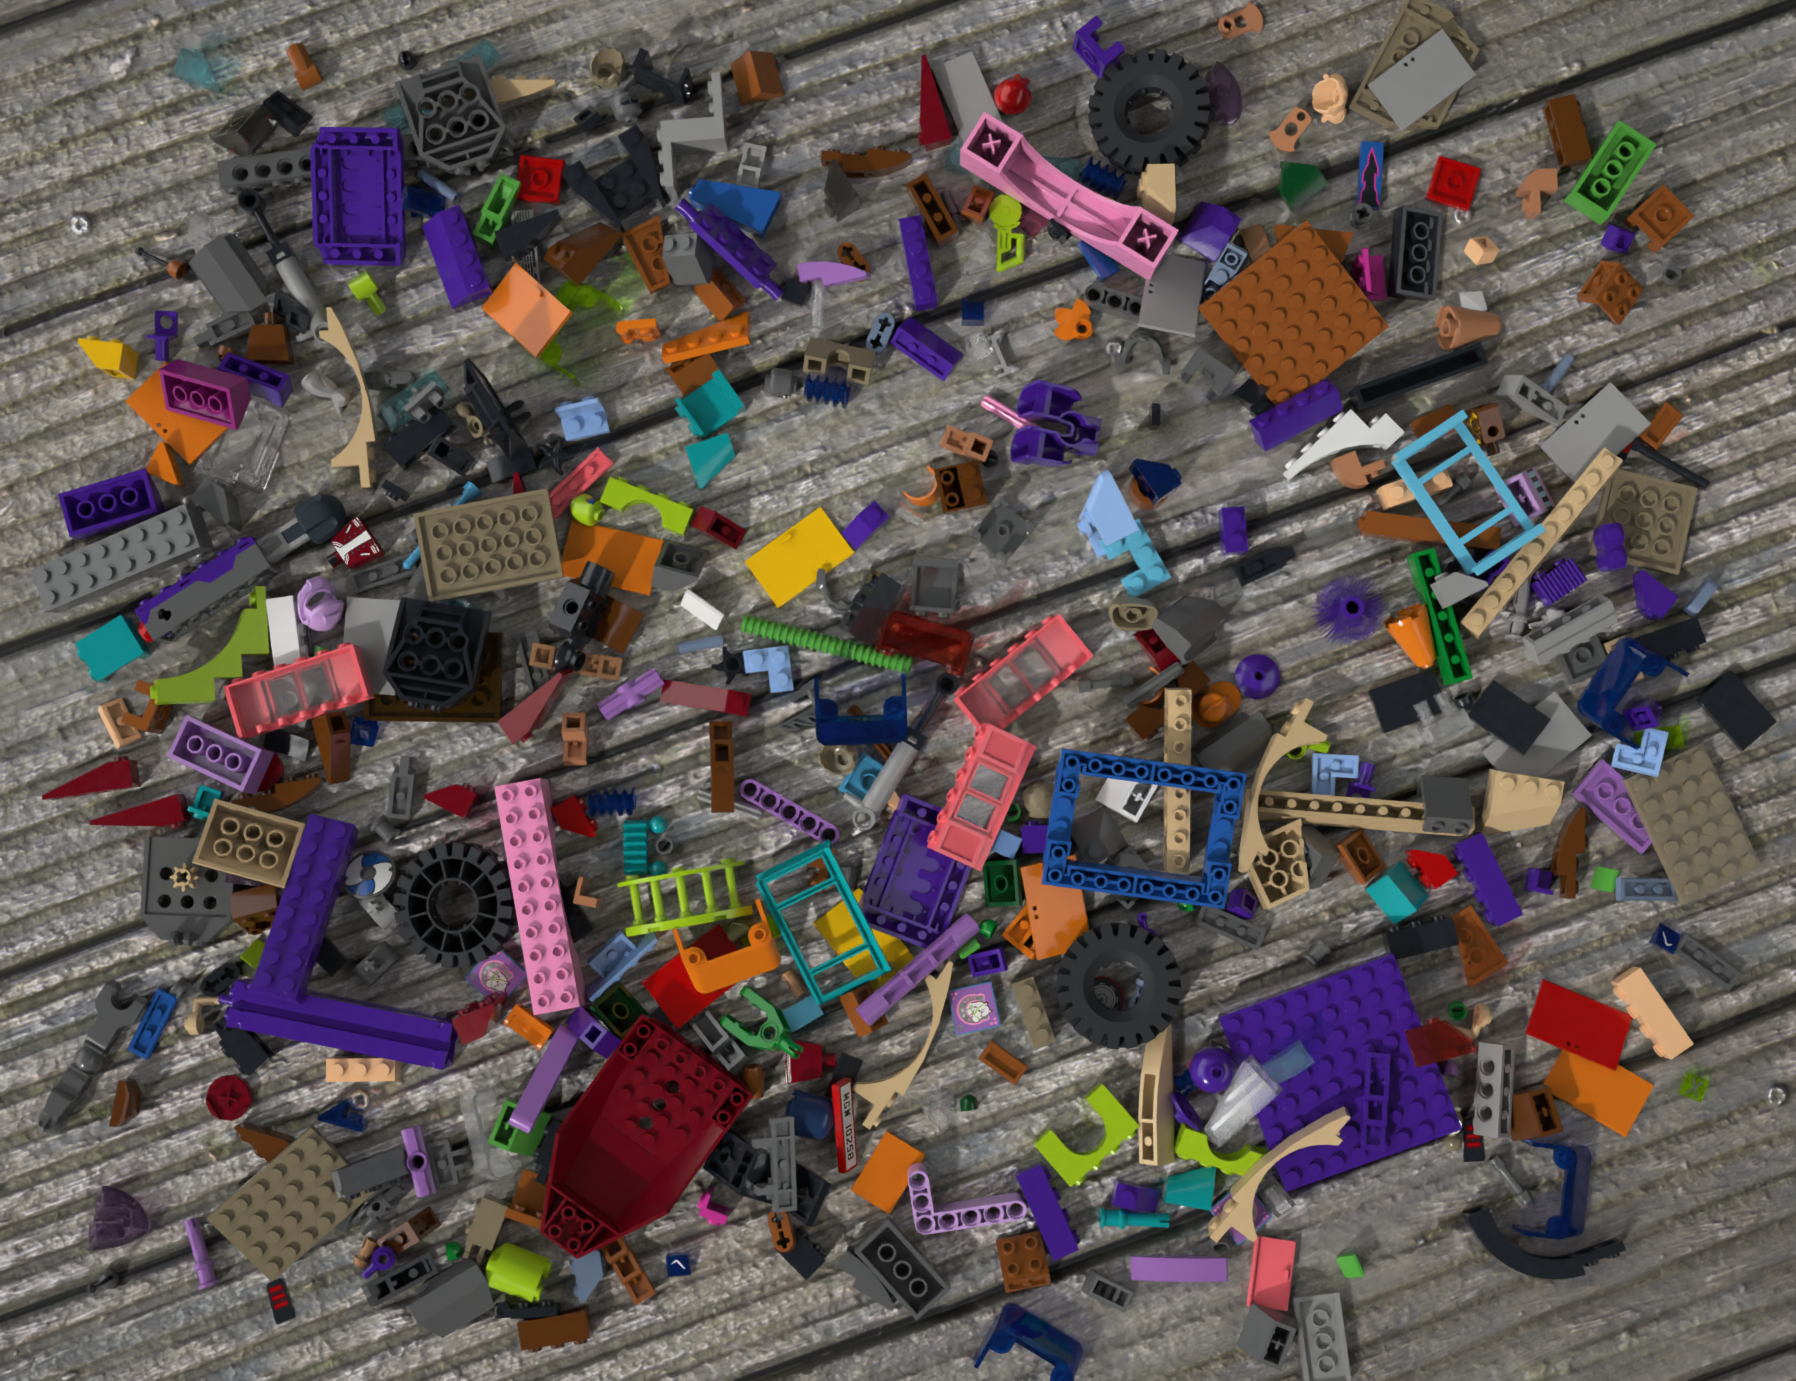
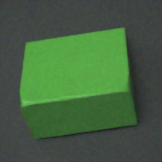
M1596 867L1591 888L1613 893L1616 888V878L1619 876V871Z
M973 936L956 951L961 959H964L978 950L980 944Z
M1349 1250L1336 1257L1346 1278L1365 1276L1360 1261L1353 1251Z

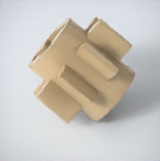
M188 863L183 864V869L174 867L176 872L173 876H170L175 882L173 888L182 886V892H188V887L196 889L197 880L202 879L196 873L198 867L189 869L190 865ZM184 873L188 874L186 876V879L188 880L187 882H183V880L185 879Z

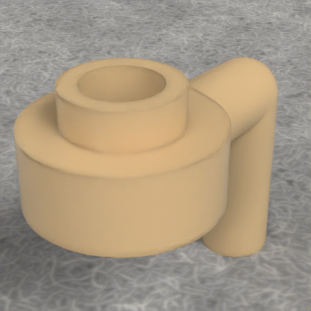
M204 996L194 999L193 1011L189 1013L184 1022L185 1029L190 1035H201L203 1033L205 1020L202 1007L221 1005L222 1003L218 1002L219 996Z
M1481 1003L1475 1006L1471 1030L1452 1025L1450 1034L1472 1040L1477 1039L1481 1027L1490 1024L1492 1020V1011H1490L1489 1006Z

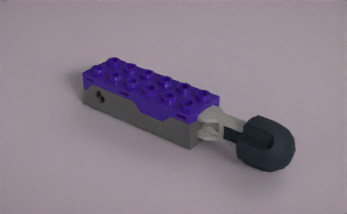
M317 494L309 497L294 507L296 518L260 539L252 536L242 537L236 542V546L220 551L217 554V558L212 561L208 560L201 563L195 572L182 575L178 579L179 582L173 586L163 587L159 590L160 594L154 598L149 597L139 604L140 607L135 609L141 620L138 628L140 635L147 642L158 641L170 644L252 592L256 586H261L283 572L277 562L288 553L310 539L316 544H322L342 529L346 518L343 504L337 497L330 494Z

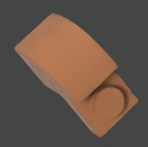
M1557 168L1537 169L1531 172L1518 186L1516 197H1525L1522 202V210L1526 213V219H1535L1541 213L1540 197H1551L1558 190Z
M947 425L939 447L951 451L963 459L969 461L978 460V463H983L986 461L993 440L975 432L967 433Z
M1355 451L1334 458L1330 462L1337 480L1342 485L1352 489L1365 487L1369 484L1366 477H1368V480L1381 475L1380 471L1386 468L1383 459L1362 467Z
M563 713L561 729L564 740L563 764L564 766L587 765L589 727L586 713Z

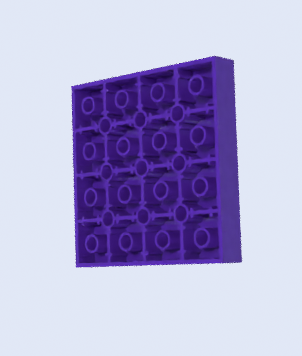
M1391 951L1218 1014L1270 1151L1290 1135L1326 1114L1341 1107H1346L1349 1111L1351 1118L1340 1129L1341 1134L1339 1137L1343 1141L1339 1146H1308L1289 1153L1275 1163L1286 1192L1462 1130L1394 954ZM1366 1052L1390 1054L1389 1101L1387 1105L1384 1152L1360 1150Z

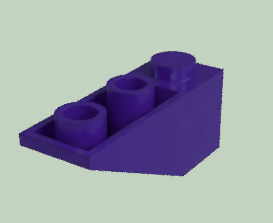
M583 1006L577 1007L565 1022L583 1042L606 1059L609 1058L621 1043V1040Z

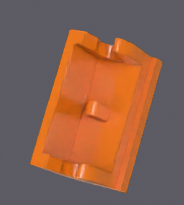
M521 1003L514 1006L503 1022L539 1050H542L556 1031V1029L537 1015H534L532 1011Z

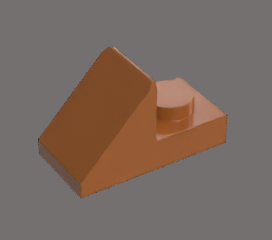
M974 185L962 209V218L983 225L995 192Z
M822 857L806 864L820 869L819 873L814 872L810 885L814 886L827 880L829 871Z

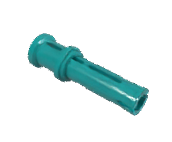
M1100 1207L1099 1228H1104V1226H1115L1119 1229H1123L1126 1226L1169 1228V1213L1126 1212L1123 1208H1119V1210H1105L1104 1207Z

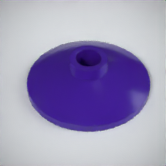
M1254 654L1247 656L1238 664L1235 670L1236 686L1243 695L1249 698H1266L1279 685V669L1275 662L1265 655ZM1256 672H1260L1262 674L1261 680H1257L1255 678Z
M1174 1091L1172 1099L1176 1111L1173 1114L1177 1121L1181 1124L1185 1122L1193 1129L1201 1131L1203 1125L1194 1108L1181 1093Z

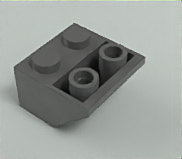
M1252 1302L1237 1345L1258 1362L1281 1371L1297 1330V1319Z

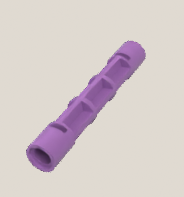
M966 913L960 917L926 949L922 950L918 956L903 969L899 970L880 989L876 990L855 1008L861 1018L871 1026L905 994L915 988L928 974L938 968L951 954L980 931L977 923Z

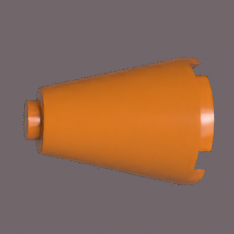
M1418 603L1397 611L1398 615L1394 619L1392 616H1389L1384 620L1383 625L1417 667L1422 666L1425 669L1435 664L1434 660L1438 656L1427 607L1424 603L1422 606Z

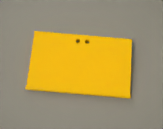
M819 507L744 562L776 604V608L779 609L816 582L818 569H824L825 574H827L852 556L855 551L850 548L823 509Z
M860 887L853 892L858 904L863 894ZM841 901L819 920L813 922L814 926L837 955L864 943L844 901ZM872 929L887 961H891L894 970L869 982L875 992L895 976L899 970L910 963L914 956L900 939ZM868 949L842 961L854 977H858L877 967Z

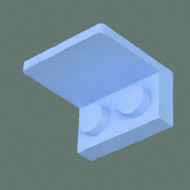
M588 396L582 398V402L573 403L572 401L560 403V407L555 408V413L562 422L566 442L610 433L605 406L599 398Z

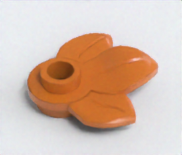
M1077 299L1072 310L1068 308L1055 309V320L1060 326L1055 329L1054 334L1059 339L1064 341L1074 338L1086 340L1092 335L1093 325L1089 321L1091 312L1084 301ZM1083 326L1085 327L1086 331L1084 333H1080L1078 331V327Z

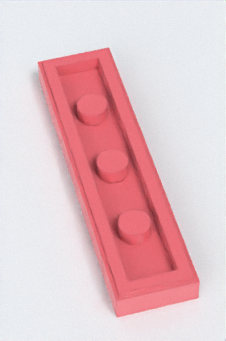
M599 447L549 493L554 521L570 507L572 500L576 496L584 494L614 465Z

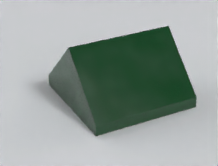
M1019 859L986 861L983 866L986 907L1021 906L1022 893Z
M618 982L589 1007L621 1041L641 1014L649 1016L648 1012L621 982Z

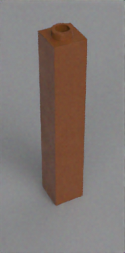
M1366 511L1358 519L1357 529L1360 530V536L1448 547L1429 518ZM1447 521L1459 539L1480 526ZM1489 527L1465 543V548L1488 553L1499 549L1502 528Z

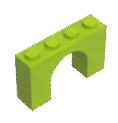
M1102 1082L1084 1096L1104 1122V1137L1096 1148L1087 1152L1071 1150L1050 1127L1033 1141L1034 1146L1070 1187L1074 1184L1076 1186L1080 1185L1086 1179L1085 1174L1091 1169L1093 1171L1098 1169L1104 1161L1102 1159L1106 1155L1116 1153L1121 1147L1119 1144L1124 1139L1130 1140L1138 1132L1137 1128L1139 1125Z

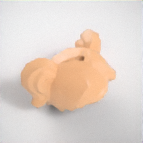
M1325 73L1323 75L1324 80L1318 82L1313 88L1312 105L1315 111L1323 114L1322 123L1328 120L1331 123L1338 124L1344 120L1346 115L1345 105L1348 99V89L1342 75L1337 73L1328 75Z

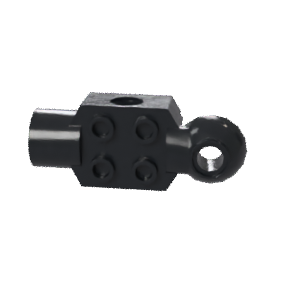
M590 561L586 562L580 577L567 581L548 622L549 628L554 633L567 639L558 648L555 655V670L558 673L570 668L572 671H579L583 667L586 654L582 651L585 644L590 643L591 638L595 636L597 625L607 610L609 602L607 593L616 574Z

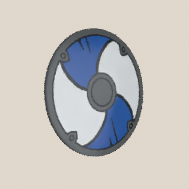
M371 850L358 854L348 863L342 881L344 889L348 894L358 899H371L383 894L389 889L395 879V863L388 854L382 851Z

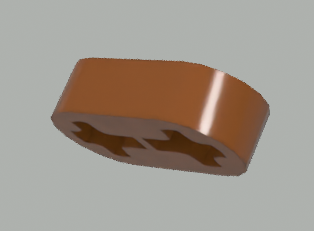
M844 242L838 247L837 256L841 264L855 267L854 264L857 263L859 268L865 267L864 271L870 273L869 264L854 244ZM843 249L847 251L852 250V261L848 256L843 257Z
M771 1210L768 1215V1224L773 1245L780 1252H790L796 1245L790 1214L788 1212H779V1215H784V1219L781 1220L782 1229H780L779 1223L774 1222L777 1213ZM781 1232L784 1233L785 1238L790 1239V1242L787 1243V1248L779 1244V1241L783 1240Z

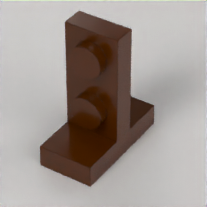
M428 1206L376 1242L379 1247H392L396 1255L436 1230L441 1226V1223L430 1206Z

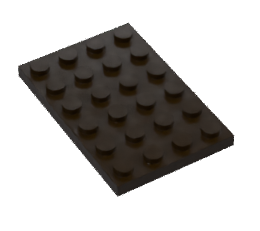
M488 632L478 690L452 709L444 708L443 712L437 713L429 710L430 706H428L426 710H420L419 708L407 706V702L401 700L397 694H374L375 698L365 701L364 721L498 723L502 715L504 633ZM412 633V641L418 640L419 638ZM437 634L434 637L433 642L435 645L443 641V635ZM459 638L456 641L457 649L465 646V638ZM410 657L406 661V667H413L415 658ZM456 664L455 666L461 670L460 665Z

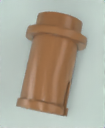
M792 967L782 973L781 976L783 977L782 981L786 982L794 997L797 998L804 994L807 988H805L796 974L798 971H794Z
M365 1237L358 1254L353 1256V1263L361 1268H366L367 1265H370L371 1262L369 1260L378 1246L377 1240Z

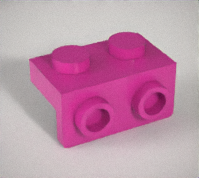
M710 1187L708 1192L703 1191L697 1208L701 1209L699 1216L707 1218V1222L712 1225H725L731 1208L710 1201L715 1189Z

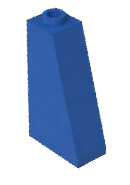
M699 179L696 185H692L688 194L692 206L703 211L712 203L731 222L738 225L739 228L762 239L782 202L781 193L777 191Z

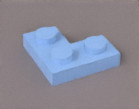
M788 645L743 651L745 674L768 671L770 693L794 690Z
M1652 728L1645 729L1640 748L1617 743L1611 767L1658 777L1669 732Z
M1312 753L1310 794L1335 796V777L1358 778L1359 756Z

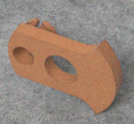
M1250 2L1247 3L1245 9L1219 18L1218 22L1219 31L1226 40L1251 31L1260 34L1263 26L1260 10ZM1235 19H1245L1246 27H1236ZM1224 25H1228L1230 27V30L1228 28H1225Z
M1294 107L1278 129L1269 131L1272 143L1281 151L1295 152L1294 145L1312 122L1310 115L1305 110ZM1304 114L1306 117L1304 120L1299 121L1297 115ZM1289 123H1294L1298 127L1297 133L1293 136L1285 133V127Z

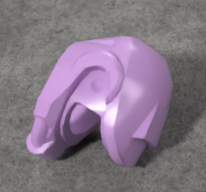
M316 576L308 579L297 595L299 618L304 625L313 630L328 631L336 627L342 618L344 603L342 600L336 599L335 587L325 578ZM318 592H325L324 597L312 606L307 605L313 595Z

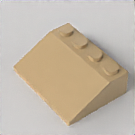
M214 799L192 863L285 888L305 830V823Z

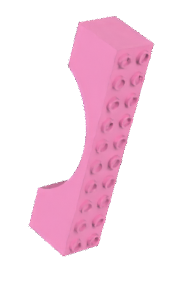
M986 112L982 114L960 150V166L1049 220L1053 218L1063 229L1145 279L1150 280L1179 231L1140 206H1129L1110 200L1074 181L1043 158L1022 134Z
M538 778L495 786L533 1013L538 1015L580 1007L588 1002L580 957L577 954L570 934L560 889L555 844L556 819L550 809L553 807L549 780Z

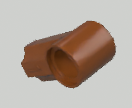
M303 43L290 45L286 53L295 70L294 75L301 89L305 91L324 82L318 68L312 62Z

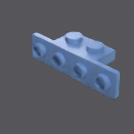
M619 930L587 960V963L600 975L585 990L591 1002L596 998H600L612 983L619 981L628 968L635 966L639 962L640 957L654 949L659 941L656 933L650 932L645 934L635 944Z

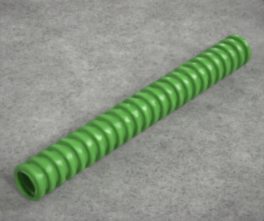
M748 613L744 615L741 625L742 633L748 632L749 635L754 633L757 637L762 635V638L769 637V640L774 638L777 642L782 640L784 644L789 642V645L794 643L796 647L801 645L804 649L809 647L812 651L817 649V652L821 650L824 654L829 652L832 656L834 654H837V657L844 656V659L849 657L851 661L857 659L859 663L865 661L864 664L871 663V666L876 664L879 668L881 666H884L887 670L892 668V671L896 669L899 670V673L904 671L907 675L910 673L913 664V655L906 656V653L901 655L898 651L893 653V650L886 651V648L881 650L878 646L875 648L870 644L865 646V643L861 645L858 644V641L853 643L851 639L845 641L843 637L838 639V636L831 637V634L826 636L823 632L818 634V631L811 632V629L806 631L803 627L798 629L795 625L790 627V624L784 625L783 622L778 624L776 620L770 622L768 618L763 620V617L756 618V615L751 617Z

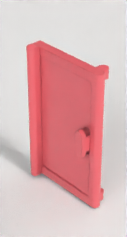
M1257 1235L1258 1238L1254 1241L1246 1305L1250 1307L1252 1302H1255L1270 1309L1288 1311L1296 1241Z

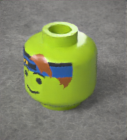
M588 494L576 496L570 504L572 518L587 526L595 525L604 517L605 510L600 499Z

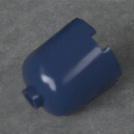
M796 1088L792 1090L791 1095H795L793 1102L788 1101L785 1116H794L795 1136L817 1141L825 1139L830 1134L831 1129L835 1130L833 1102L826 1097Z

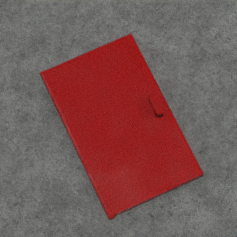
M719 923L687 947V949L691 947L702 949L707 961L738 950L733 942L729 940ZM680 953L641 982L677 1029L735 985L733 984L708 994L698 992L689 977Z
M1542 979L1525 1034L1616 1071L1633 1018L1625 1012Z

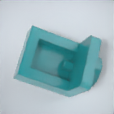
M200 785L194 804L189 806L187 811L193 812V817L207 820L214 799L222 800L224 792Z

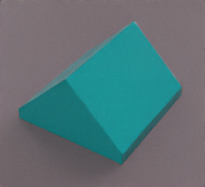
M1400 860L1365 888L1366 892L1393 924L1416 912L1429 896Z

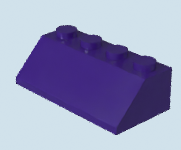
M460 205L438 212L422 228L451 308L454 309L490 296L493 293V289L465 212Z
M141 469L58 494L69 537L79 541L144 522L165 512L161 495L147 469Z

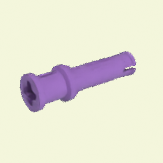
M195 1217L183 1221V1223L185 1224L195 1260L193 1270L197 1272L200 1285H198V1288L203 1289L219 1283V1279H216L212 1265L214 1261L212 1258L209 1259L198 1221L199 1218Z

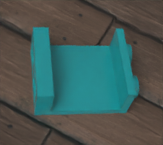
M719 369L712 373L713 378L691 394L682 400L679 398L675 399L678 405L675 407V410L682 419L685 417L688 419L690 425L687 427L694 437L699 435L702 440L746 410L745 405Z
M124 615L116 617L74 643L78 649L76 651L78 657L83 662H86L89 667L88 673L94 681L102 683L109 682L108 676L137 658L146 659L152 655L130 618Z

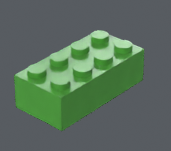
M1619 120L1609 130L1563 201L1601 225L1610 217L1657 144Z

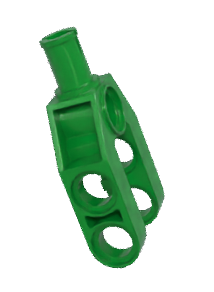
M744 985L740 995L747 998L751 1005L767 1013L768 1020L761 1026L758 1035L727 1013L719 1023L748 1046L778 1052L782 1049L794 1060L799 1058L800 1054L795 1051L802 1053L803 1047L789 1038L792 1031L782 1010L751 987ZM776 1030L775 1037L771 1039L772 1031Z

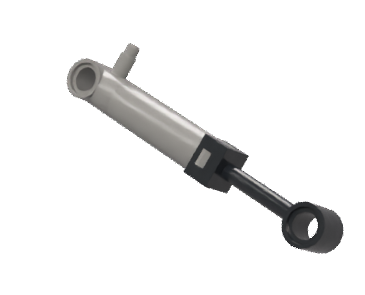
M247 188L242 190L238 195V204L246 213L255 216L272 246V249L267 251L266 254L273 266L277 268L292 297L299 301L309 312V328H307L305 334L299 333V335L295 336L296 341H305L314 336L316 341L323 347L335 348L332 344L320 338L319 331L328 330L327 311L300 266L292 247L286 241L280 244L263 213L266 209L265 200L254 189ZM251 199H256L253 206H248Z
M943 673L937 678L935 682L936 694L915 729L909 726L906 728L863 800L848 792L844 794L843 798L857 807L852 818V823L857 830L868 831L874 826L925 743L927 737L922 735L929 721L942 700L956 692L959 684L954 674ZM941 681H951L952 689L949 691L943 690ZM862 813L870 817V823L866 826L860 825L857 821L858 816Z

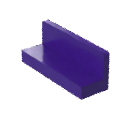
M908 317L898 327L890 344L942 381L948 378L954 366L963 357V353L912 317Z

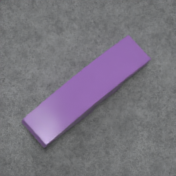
M1132 1255L1131 1280L1227 1282L1228 1257Z

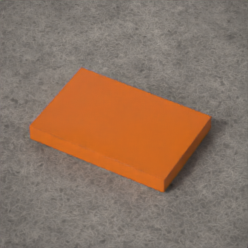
M886 1130L853 1184L851 1191L890 1214L908 1185L907 1173L909 1167L912 1164L921 1163L925 1153Z

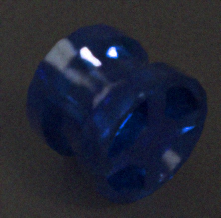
M1189 1069L1184 1070L1182 1075L1173 1077V1081L1183 1097L1188 1096V1093L1192 1090L1200 1089L1191 1079Z

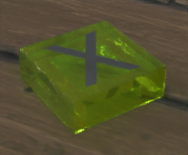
M1685 1072L1677 1093L1701 1103L1709 1081Z

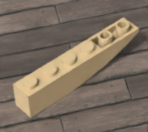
M492 76L493 80H490L498 106L524 100L556 87V81L551 80V76H537V80H528V76H515V80H506V76ZM469 90L465 94V99L469 101L474 100L477 93ZM452 97L444 100V106L447 108L455 104V99ZM427 104L422 110H433L434 108L433 105Z
M1172 1024L1163 1033H1159L1155 1039L1146 1043L1139 1091V1164L1159 1166L1175 1163L1172 1099Z

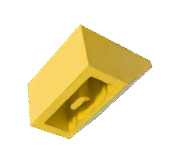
M87 336V339L78 338V344L98 369L112 377L135 380L139 353L132 350V346L123 344L124 341L118 339H109V342L101 341V338L95 336Z

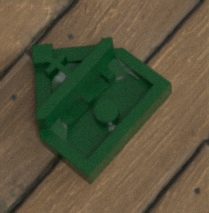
M1280 161L1279 168L1281 172L1279 185L1276 186V190H1279L1280 196L1290 211L1297 210L1328 184L1315 165Z

